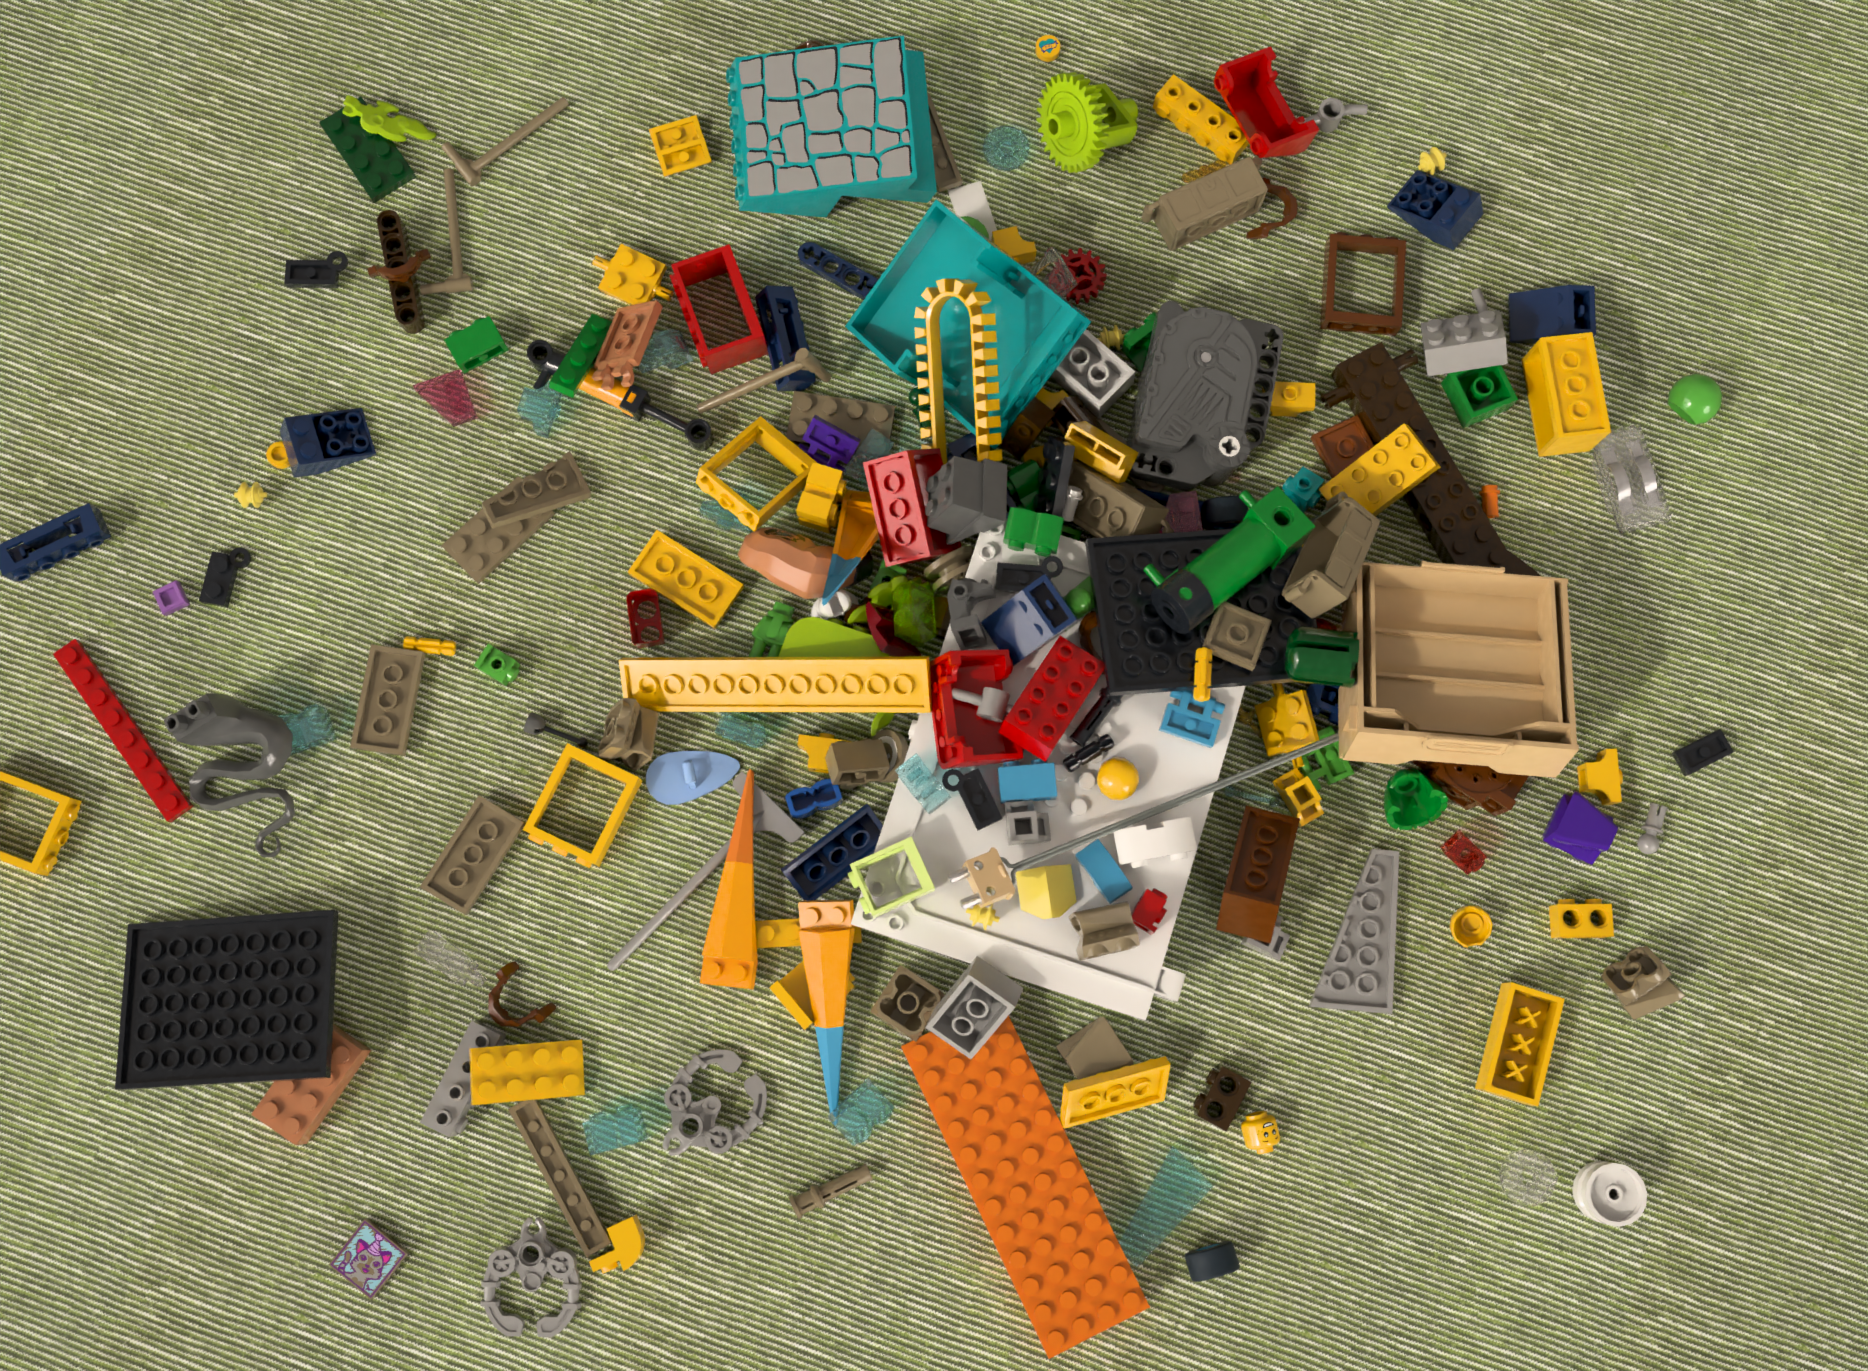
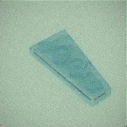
M1174 1146L1171 1147L1119 1241L1125 1256L1136 1268L1213 1188V1185Z

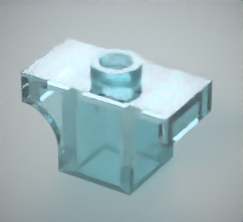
M549 380L540 389L524 387L517 408V412L522 419L533 422V429L536 434L547 439L554 419L557 420L559 417V402L562 393L549 388Z
M735 491L743 499L750 503L748 495ZM716 499L702 502L700 507L702 517L717 522L716 525L725 530L734 528L747 534L752 532L750 527L743 525L733 513L724 509Z
M917 753L895 770L899 775L898 777L928 814L933 813L951 798Z

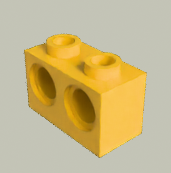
M1559 899L1558 904L1549 906L1551 938L1614 937L1612 904H1602V899H1585V904H1575V899ZM1565 912H1568L1572 917L1570 926L1563 920ZM1592 912H1595L1599 917L1597 925L1591 922L1590 915Z

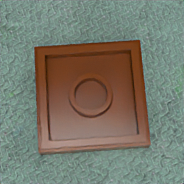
M1358 415L1311 436V440L1331 478H1334L1374 447Z

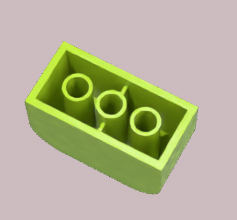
M806 617L798 620L790 627L779 657H889V654L881 652L873 636L869 635L868 630L862 627L853 626V629L842 626L843 622L835 618L824 620L818 617Z

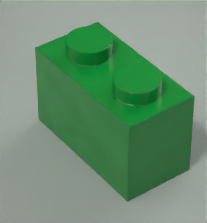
M490 316L478 318L469 327L463 330H456L448 338L444 339L453 358L464 374L509 350Z

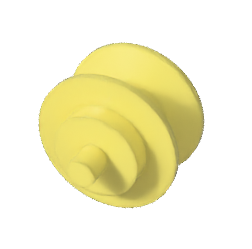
M1431 147L1430 154L1427 152L1420 154V165H1418V168L1429 175H1434L1435 168L1439 171L1444 170L1445 157L1447 155L1438 148Z
M1114 325L1112 331H1108L1104 326L1103 332H1100V338L1097 339L1107 348L1115 346L1117 350H1120L1125 334H1122L1121 329L1118 330L1117 325Z
M242 482L238 492L234 493V497L238 498L243 508H247L249 503H253L255 508H259L263 499L267 497V493L263 492L258 482H254L252 487H249L246 482Z
M976 904L973 906V909L967 908L966 913L971 914L969 920L973 921L972 927L979 922L983 924L984 930H986L987 925L991 926L993 921L999 922L1000 917L995 916L996 910L992 909L993 904L983 908Z

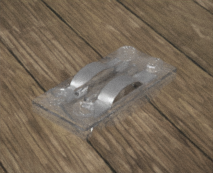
M1640 423L1611 430V433L1593 448L1594 460L1592 461V466L1609 513H1613L1619 534L1671 521L1672 516Z

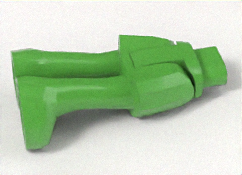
M775 602L772 611L767 612V615L761 619L751 634L755 641L748 657H762L766 646L770 647L767 657H779L786 634L794 622L792 615L795 608Z

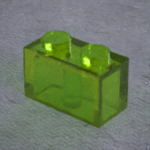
M912 580L892 591L894 636L916 647L936 636L933 592Z

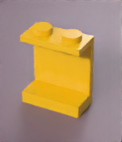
M802 961L780 981L777 980L769 988L801 1027L807 1030L814 1023L804 961ZM850 971L847 994L855 988L852 983L855 977Z

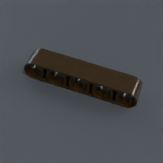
M382 211L377 217V226L386 267L396 268L406 264L409 257H412L407 230L395 211ZM396 223L394 227L388 228L390 224ZM401 246L397 251L392 252L393 248ZM415 273L404 283L388 280L397 321L407 333H419L424 328L425 320ZM410 292L409 296L401 298L404 293ZM415 315L412 321L405 322L409 316Z

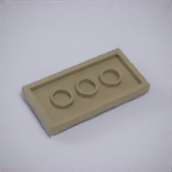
M794 391L786 435L794 444L811 445L802 440L813 417L817 415L861 440L854 453L881 457L888 456L895 415L894 405Z
M517 476L504 489L508 488L509 486L514 487L515 485L521 483L522 479L519 476ZM481 509L441 546L479 584L553 517L555 513L551 510L492 529L483 509Z
M371 644L350 748L398 756L406 755L425 659L424 652Z
M479 795L422 882L420 888L464 915H468L526 823Z

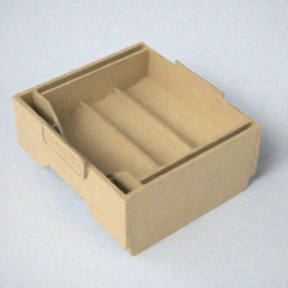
M1422 561L1419 567L1363 562L1348 599L1342 602V610H1344L1342 615V631L1358 632L1356 639H1359L1358 663L1355 664L1354 671L1350 673V678H1355L1353 687H1339L1338 689L1339 758L1347 761L1395 765L1412 760L1489 766L1498 773L1556 778L1579 751L1575 718L1567 590L1568 579L1505 574V567L1494 568Z

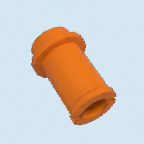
M1497 485L1482 486L1479 495L1482 496V509L1488 519L1499 517L1498 495L1500 490H1498Z

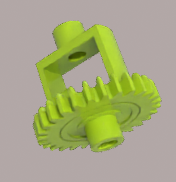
M1076 72L1057 74V76L1051 77V81L1045 83L1047 88L1041 90L1044 97L1038 98L1042 107H1038L1037 111L1041 114V117L1036 118V121L1042 125L1037 130L1043 133L1040 141L1046 142L1044 151H1051L1049 159H1055V166H1061V170H1068V173H1078L1093 168L1095 164L1099 163V158L1104 155V152L1101 150L1129 144L1138 128L1135 122L1138 117V107L1132 98L1118 100L1106 83L1089 85L1091 80L1084 78L1083 74H1077Z

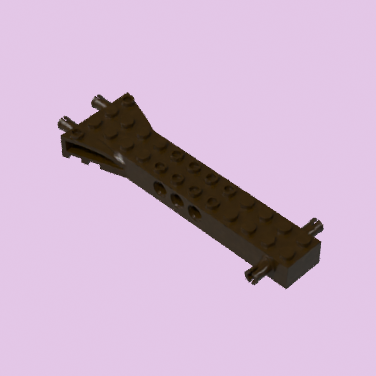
M1380 342L1337 364L1331 374L1337 388L1321 395L1322 403L1327 402L1324 405L1326 409H1330L1346 400L1353 414L1359 416L1374 446L1405 423L1411 427L1441 466L1403 495L1404 500L1441 562L1445 564L1494 568L1505 567V574L1541 576L1505 548L1401 375V371L1418 364L1417 355L1411 357L1415 352L1409 349L1407 352L1392 359L1383 343Z

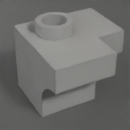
M1033 800L1004 803L1008 846L1051 841L1048 813H1036Z
M1277 915L1271 944L1243 937L1241 944L1279 961L1290 935L1281 931L1280 924L1283 917Z

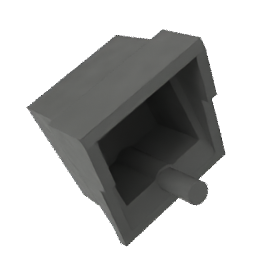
M954 456L936 474L928 479L926 485L928 503L925 508L927 527L946 533V544H954L978 532L985 533L1006 522L1007 465L986 458L978 462Z

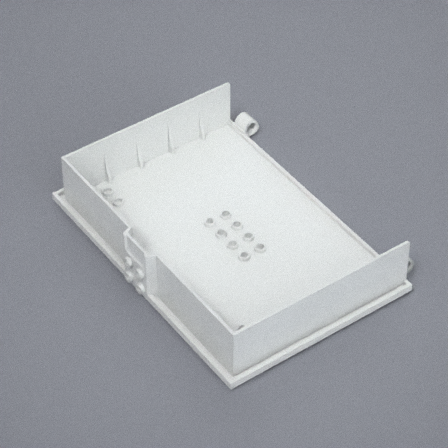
M1007 518L1003 525L985 533H979L965 578L973 579L978 583H981L982 579L987 580L988 584L992 585L996 598L978 602L971 611V615L977 614L980 622L1000 607L1001 591H995L997 563H1002L1003 537ZM1060 535L1057 554H1051L1050 556H1056L1062 561L1063 570L1058 577L1051 578V580L1064 597L1070 590L1090 576L1085 543ZM1040 556L1039 566L1042 565L1043 560L1047 557ZM1048 563L1047 569L1050 572L1056 571V563ZM1082 619L1069 630L1063 631L1013 666L1012 673L1009 674L1006 680L1002 681L1003 691L1010 694L1008 704L1014 706L1059 636L1085 650L1079 640V625ZM950 624L939 656L948 651L961 650L951 631ZM1097 625L1092 628L1090 638L1095 651L1103 660ZM984 629L988 645L968 650L999 649ZM1102 674L1047 759L1048 763H1054L1056 800L1033 801L1036 813H1048L1051 841L1009 846L1004 804H1000L998 767H1003V763L956 768L963 775L979 768L1003 818L977 831L959 792L948 791L943 786L942 777L946 771L951 769H942L938 763L932 712L917 713L919 718L918 721L912 720L908 733V739L911 742L874 853L912 836L935 887V891L876 918H873L871 912L865 914L858 900L851 925L970 964L978 956L1004 975L1144 1021L1147 1018L1153 995L1178 1002L1186 974L1163 967L1162 965L1197 850L1187 852L1188 858L1171 861L1170 856L1148 859L1149 865L1132 868L1131 863L1120 865L1114 833L1098 838L1133 887L1132 890L1111 904L1128 901L1132 913L1143 892L1146 889L1152 891L1155 888L1168 896L1163 908L1167 909V912L1159 924L1153 923L1157 930L1152 935L1135 926L1140 945L1136 948L1081 961L1076 952L1080 936L1073 928L1069 916L1073 912L1111 905L1094 885L1093 879L1078 862L1075 855L1095 840L1022 869L1027 870L1042 866L1071 864L1077 902L1061 917L1041 919L1022 911L1016 881L1014 884L1015 894L1010 900L1005 898L993 904L992 909L996 910L995 916L1000 917L999 922L993 921L991 926L987 925L986 930H984L983 924L979 922L972 927L973 921L969 920L971 914L966 913L967 909H962V905H960V900L974 895L967 878L951 883L950 879H948V874L962 869L965 861L989 852L992 847L997 849L1000 857L1006 858L1010 864H1015L1217 782L1245 686L1210 688V696L1216 698V701L1225 704L1222 714L1213 711L1211 714V718L1221 721L1212 748L1159 731L1166 705L1171 703L1178 706L1179 704L1178 699L1169 696L1170 692L1123 695L1120 699L1121 704L1110 710L1085 744L1087 746L1093 741L1098 742V738L1108 734L1114 742V747L1107 752L1103 751L1102 755L1085 765H1079L1080 767L1075 771L1068 772L1063 764V760L1071 754L1073 756L1076 755V751L1083 748L1073 742L1069 736L1073 734L1086 714L1100 698L1099 691L1101 688H1106V677ZM1188 704V710L1202 713V707ZM1024 749L1023 759L1018 761L1020 765H1031V760L1040 758ZM1112 757H1124L1132 762L1138 770L1139 784L1132 796L1124 800L1109 799L1101 793L1097 784V774L1101 764ZM951 775L948 778V783L952 786L959 782L958 777L955 775ZM1214 792L1123 829L1191 817L1195 841L1198 847ZM905 851L870 866L865 879L876 908L921 888ZM1003 862V864H1004V866H1005V868H1006V871H1007V873H1008V875H1009V877H1010V879H1011V881H1012L1011 871H1012L1014 868H1009V867H1007V866L1005 865V863Z

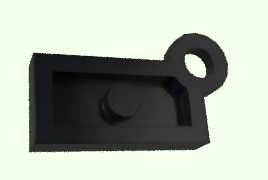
M334 251L329 254L327 260H286L284 284L287 288H338V272L346 269L348 258L343 252ZM336 258L342 259V262L339 265L333 264V261Z
M238 547L233 549L230 555L212 551L199 602L228 608L238 568H245L251 562V554L248 550ZM238 554H244L242 562L236 561Z
M1048 556L1043 560L1041 566L998 562L995 591L1019 593L1044 574H1047L1050 579L1056 578L1062 573L1063 563L1056 556ZM1050 562L1056 563L1057 570L1050 572L1047 569V564Z
M979 768L965 775L956 769H951L944 773L942 777L943 786L948 791L959 792L977 831L1003 819ZM951 775H955L958 777L959 782L952 786L948 783V778Z

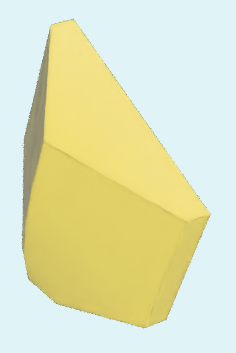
M1071 864L1042 866L1015 873L1020 908L1024 912H1028L1041 919L1061 917L1077 902Z

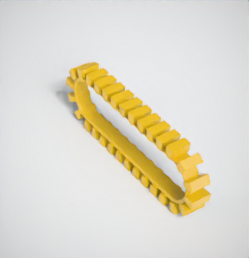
M970 279L936 281L938 287H927L921 294L930 303L929 307H916L914 318H926V327H915V339L927 338V344H916V355H928V360L917 361V372L929 371V377L917 379L918 389H930L929 394H918L919 405H930L931 410L919 411L920 422L931 421L932 425L931 427L920 428L921 439L932 437V443L921 444V449L940 448L943 465L947 463L939 318L943 305L947 300L955 296L966 305L970 315L977 461L981 462L985 458L992 461H1002V449L990 451V445L1002 444L1001 433L989 434V428L1001 427L1000 416H988V411L1000 410V400H988L987 394L999 393V382L987 383V377L998 376V365H986V360L997 359V348H985L986 342H997L996 331H984V325H996L995 313L983 314L981 309L982 306L992 300L987 292H974L978 283Z

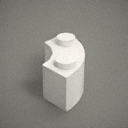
M1191 817L1141 825L1113 832L1120 865L1131 863L1132 868L1149 865L1148 859L1170 856L1171 861L1188 858L1187 852L1197 850Z

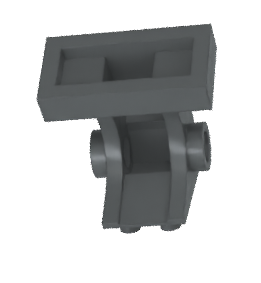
M970 578L952 579L947 594L951 616L950 626L960 649L968 650L988 645L981 622L977 614L971 615V611L978 602L996 598L992 585L988 584V581L982 579L981 583Z

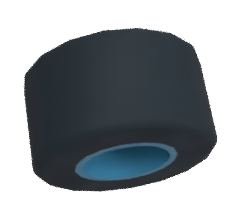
M1221 496L1203 501L1201 509L1202 527L1206 530L1233 529L1242 522L1248 512V507L1239 496Z
M1231 1241L1211 1244L1189 1251L1184 1255L1191 1280L1194 1282L1221 1277L1240 1268L1235 1248Z

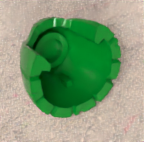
M1399 769L1390 777L1385 788V818L1387 823L1394 829L1398 827L1400 830H1411L1412 827L1416 829L1417 826H1425L1429 824V821L1433 822L1442 815L1441 811H1445L1448 799L1442 788L1424 773L1416 769Z

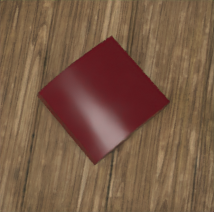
M868 602L865 605L871 634L881 652L895 657L921 656L909 639L915 629L902 613L872 602Z

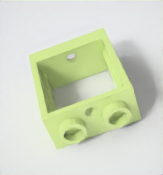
M912 836L851 863L852 871L847 873L854 889L857 887L861 889L864 897L860 898L859 901L865 914L871 912L873 918L935 891V887ZM905 851L921 888L876 908L860 871Z

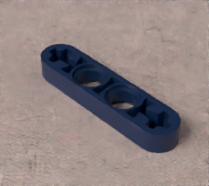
M806 242L799 247L798 258L802 266L862 300L870 292L868 288L872 289L878 281V278L815 243ZM811 251H813L815 258L809 257L807 260L805 258V253L809 254ZM828 262H834L838 265V269L833 273H829L824 270V266ZM850 274H856L860 280L857 284L850 285L846 282V277ZM865 280H866V286H867L868 288H866V287L863 286Z

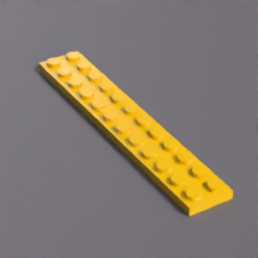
M929 656L622 658L619 660L623 698L636 699L640 706L658 712L931 713L932 711Z

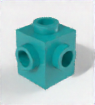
M1303 466L1294 477H1288L1282 489L1291 501L1305 513L1309 507L1314 508L1321 498L1319 488L1323 486L1325 480Z

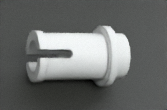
M1069 485L1067 488L1062 518L1065 521H1073L1078 502L1083 498L1081 495L1082 490L1078 487Z

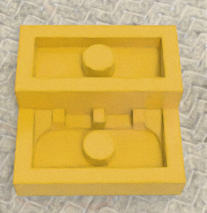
M697 115L649 129L664 177L712 163Z

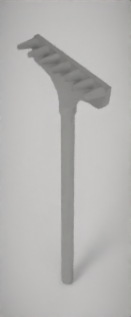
M743 771L733 780V788L739 793L740 797H742L747 777ZM754 783L753 833L762 830L774 831L790 843L796 842L805 832ZM731 838L608 962L607 967L609 970H616L727 857Z

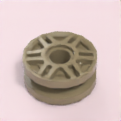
M972 546L958 548L940 557L924 570L927 579L940 577L932 585L935 594L949 591L952 579L961 580L965 578L970 564L967 561L972 558L974 552Z

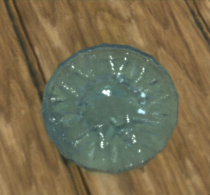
M996 127L984 139V157L992 167L998 170L1010 171L1017 169L1024 164L1028 157V139L1021 130L1015 127Z

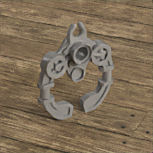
M718 1049L699 1055L694 1053L691 1056L692 1060L684 1068L680 1067L678 1069V1074L674 1078L671 1087L664 1094V1102L667 1108L671 1110L672 1128L665 1135L662 1147L665 1150L668 1149L672 1138H677L680 1141L678 1148L669 1150L670 1156L683 1153L689 1146L707 1147L714 1154H723L743 1140L747 1141L750 1137L749 1134L758 1125L761 1126L763 1124L761 1119L766 1107L767 1090L765 1082L757 1074L752 1075L744 1082L746 1093L754 1100L752 1110L747 1113L750 1118L741 1127L736 1124L734 1126L735 1129L729 1131L724 1126H715V1120L721 1109V1101L718 1097L708 1096L698 1102H692V1095L687 1085L694 1081L691 1075L699 1067L704 1070L707 1065L717 1063L725 1072L735 1073L743 1062L734 1051ZM689 1119H694L699 1124L698 1131L693 1135H688L683 1131V1124Z
M528 1217L522 1225L521 1238L509 1247H498L489 1256L488 1267L484 1279L481 1281V1287H484V1299L481 1300L480 1306L485 1308L487 1316L494 1327L505 1336L520 1337L525 1324L524 1318L518 1314L504 1313L500 1306L501 1299H495V1288L501 1286L500 1278L508 1276L514 1270L520 1276L522 1287L528 1292L538 1290L547 1271L553 1277L563 1279L562 1288L568 1289V1300L562 1302L563 1309L560 1314H547L537 1321L538 1337H553L567 1326L576 1310L580 1309L582 1301H579V1289L582 1288V1282L580 1281L576 1266V1254L571 1249L565 1247L558 1248L546 1238V1225L540 1217L535 1219V1223L539 1227L537 1234L529 1232L528 1227L533 1222V1219ZM527 1246L536 1247L539 1251V1256H530L527 1252Z

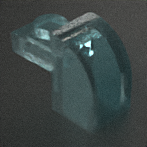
M665 330L654 333V338L648 342L639 369L643 374L667 364L668 368L672 370L693 361L682 333L678 330Z

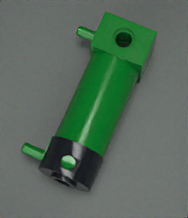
M1278 486L1259 501L1248 490L1242 491L1239 498L1249 508L1242 522L1184 568L1177 569L1167 578H1164L1153 564H1148L1144 568L1147 576L1157 585L1151 592L1152 603L1163 621L1173 630L1182 634L1190 632L1210 616L1217 607L1270 566L1274 570L1301 548L1315 528V525Z

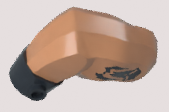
M764 527L745 536L738 556L741 562L758 571L777 586L804 599H813L823 596L834 546H816L805 536L773 527ZM870 551L867 552L837 591L850 588L871 576L874 563Z

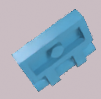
M1192 690L1170 691L1169 696L1178 699L1179 704L1178 706L1171 703L1166 705L1159 731L1212 748L1221 721L1211 718L1212 711L1222 714L1225 704L1216 701V698L1210 696L1208 701L1204 702L1194 700ZM1188 704L1202 707V713L1188 710Z

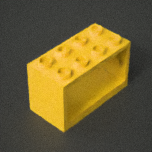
M1593 333L1540 338L1521 360L1538 456L1589 452L1611 433Z

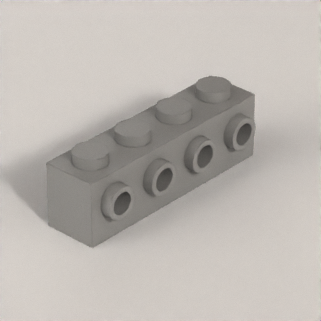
M479 1021L470 1022L420 1121L421 1124L448 1137H453L457 1133L461 1134L468 1122L466 1115L470 1107L474 1108L476 1106L471 1105L469 1048L506 1046L504 1041L506 1034Z

